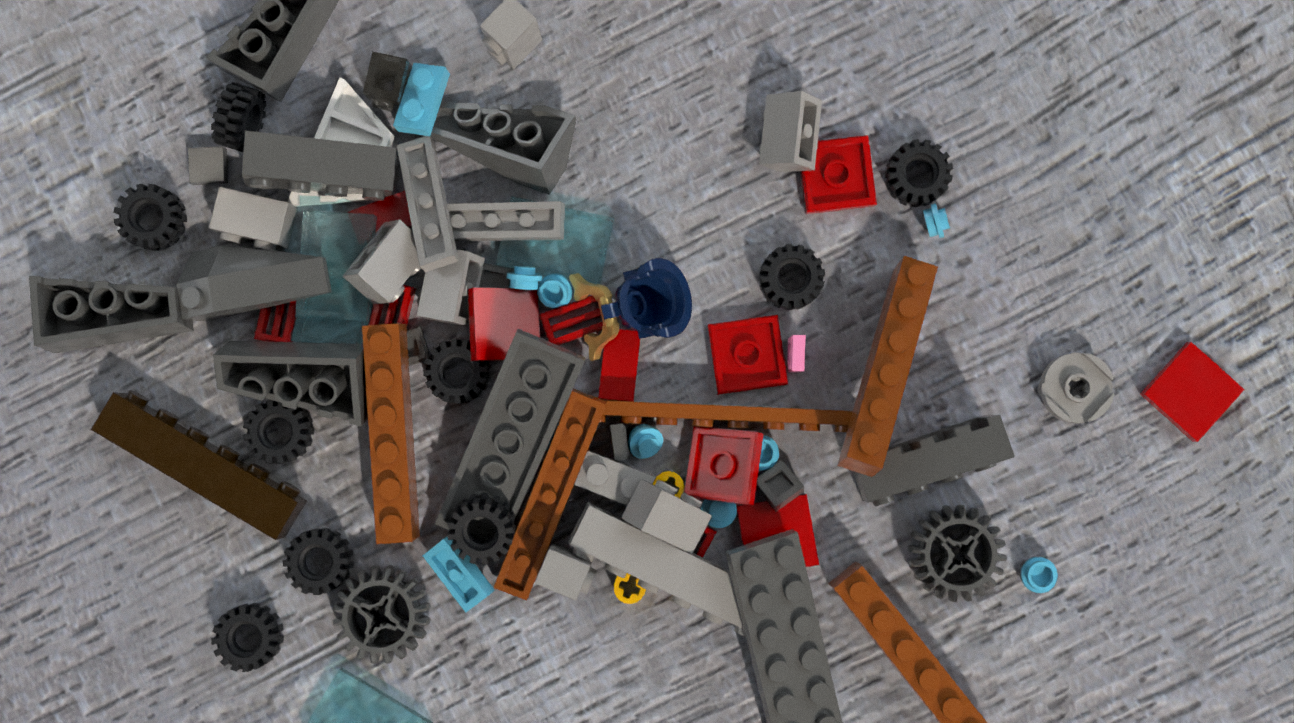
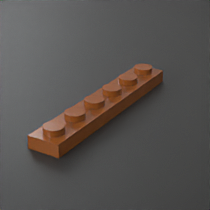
M574 388L572 389L493 588L527 601L605 409L606 401Z

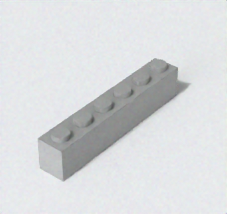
M589 502L586 503L568 540L569 545L574 547L572 552L574 555L588 562H592L595 557L607 563L605 569L622 578H625L628 573L639 579L637 584L642 588L655 594L661 589L671 594L670 600L686 609H689L691 604L703 609V617L719 625L722 624L723 620L736 625L734 631L746 637L729 570L643 532L622 518Z

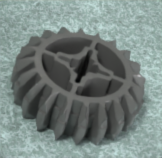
M957 504L953 514L951 507L944 505L941 510L942 518L939 513L931 510L929 517L932 523L929 524L927 521L920 519L918 524L924 529V532L920 534L912 531L911 537L919 540L918 546L909 545L908 551L918 554V557L912 558L908 562L912 567H922L915 572V579L919 581L927 578L923 588L930 592L936 587L935 596L939 599H943L948 592L951 602L958 601L960 592L963 599L967 602L972 601V590L979 596H984L986 594L982 586L984 583L991 587L996 586L995 580L991 578L992 573L998 575L1004 573V570L997 567L996 563L997 561L1007 560L1006 555L997 553V549L1003 548L1006 543L1002 539H993L1000 533V528L997 526L987 528L991 522V517L984 515L978 519L979 510L973 507L966 514L965 506ZM954 524H966L971 527L967 533L962 532L954 539L941 532L944 528ZM978 537L983 546L981 564L974 557V549L979 543ZM933 541L938 545L941 552L940 558L936 562L938 567L935 570L930 558ZM947 544L960 548L959 552L967 562L955 559V555L951 551L952 549ZM962 567L973 574L962 581L950 582L943 580L947 573L952 574L955 570Z
M375 565L371 567L370 576L363 569L357 572L358 581L349 578L345 582L350 591L343 589L338 591L337 596L345 603L333 605L335 612L342 613V616L333 620V625H343L344 630L337 634V638L343 639L348 636L351 641L345 646L347 651L352 650L355 646L360 648L357 652V659H363L370 652V662L375 664L379 661L382 653L383 660L388 664L393 661L394 653L399 659L405 658L407 656L405 647L414 651L419 646L415 638L423 639L426 636L427 632L418 625L424 626L431 622L430 617L421 615V612L431 608V604L427 602L420 604L419 599L424 597L427 592L425 589H422L415 593L413 587L418 584L419 580L415 577L406 583L404 581L407 576L406 570L402 569L399 571L395 578L394 567L388 565L382 576L380 567ZM368 587H389L381 600H374L372 598L366 600L360 597ZM400 595L408 606L409 621L405 620L406 616L400 613L397 608V601ZM387 603L385 616L388 618L377 625L380 614L375 609L378 610ZM356 608H358L357 612L366 619L367 627L365 632L360 629L357 623ZM384 628L393 631L399 629L405 632L401 638L395 641L380 642L375 640Z

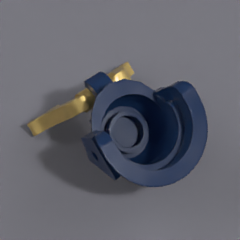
M655 258L640 265L638 269L623 272L625 281L615 292V302L612 301V293L606 286L589 283L579 273L569 276L575 289L574 299L579 301L585 299L589 294L594 296L596 301H598L603 321L602 333L600 335L591 333L584 336V340L589 346L590 361L600 359L603 347L618 335L619 323L616 318L618 316L626 328H631L638 332L639 339L654 335L670 338L679 335L685 330L691 318L692 296L685 276L674 263L667 259Z

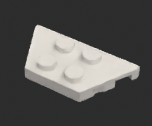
M339 78L314 138L391 147L395 136L345 79ZM310 191V193L291 192L287 202L295 207L368 200L363 199L362 194L348 193L347 197H335L326 195L325 192Z

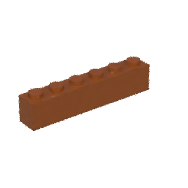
M903 256L894 268L837 466L873 477L883 469L938 266Z
M399 323L362 326L376 544L413 542L420 536L407 327L406 324Z
M855 561L828 583L939 723H987L861 564Z

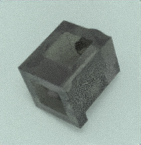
M372 51L363 94L369 100H373V107L392 111L394 105H400L412 69L409 61L406 58ZM387 82H394L392 91L384 90Z

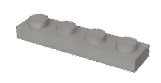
M423 136L397 145L420 268L424 272H428L458 262L434 140L431 136Z
M561 201L447 204L455 241L564 240L565 204Z

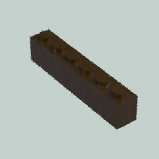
M129 390L128 393H112L90 430L272 539L278 540L286 537L307 500L299 496L301 491L297 487L285 481H281L280 484L268 477L270 472L260 465L251 463L248 466L238 460L240 454L225 445H220L218 448L208 442L210 436L205 432L192 426L186 429L177 423L179 417L162 408L156 411L148 406L149 400L143 395Z

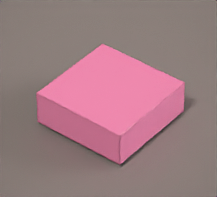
M792 335L788 338V372H804L806 335Z

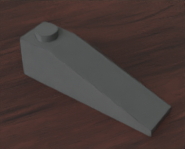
M441 102L430 136L434 140L522 186L550 195L567 168L576 117L573 114L545 105H532V109H513L512 104H501L500 108H480L478 103Z
M227 245L192 252L176 284L182 320L206 322L332 293L326 257Z

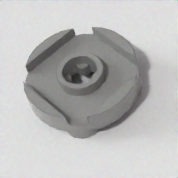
M1075 352L1052 360L1043 371L1037 390L1044 406L1054 417L1064 422L1079 424L1094 421L1106 413L1113 402L1114 392L1112 393L1113 386L1111 381L1114 380L1110 369L1101 359L1092 354ZM1071 380L1074 382L1083 381L1084 384L1081 387L1084 391L1083 396L1078 394L1072 396L1070 394L1071 388L1069 383Z

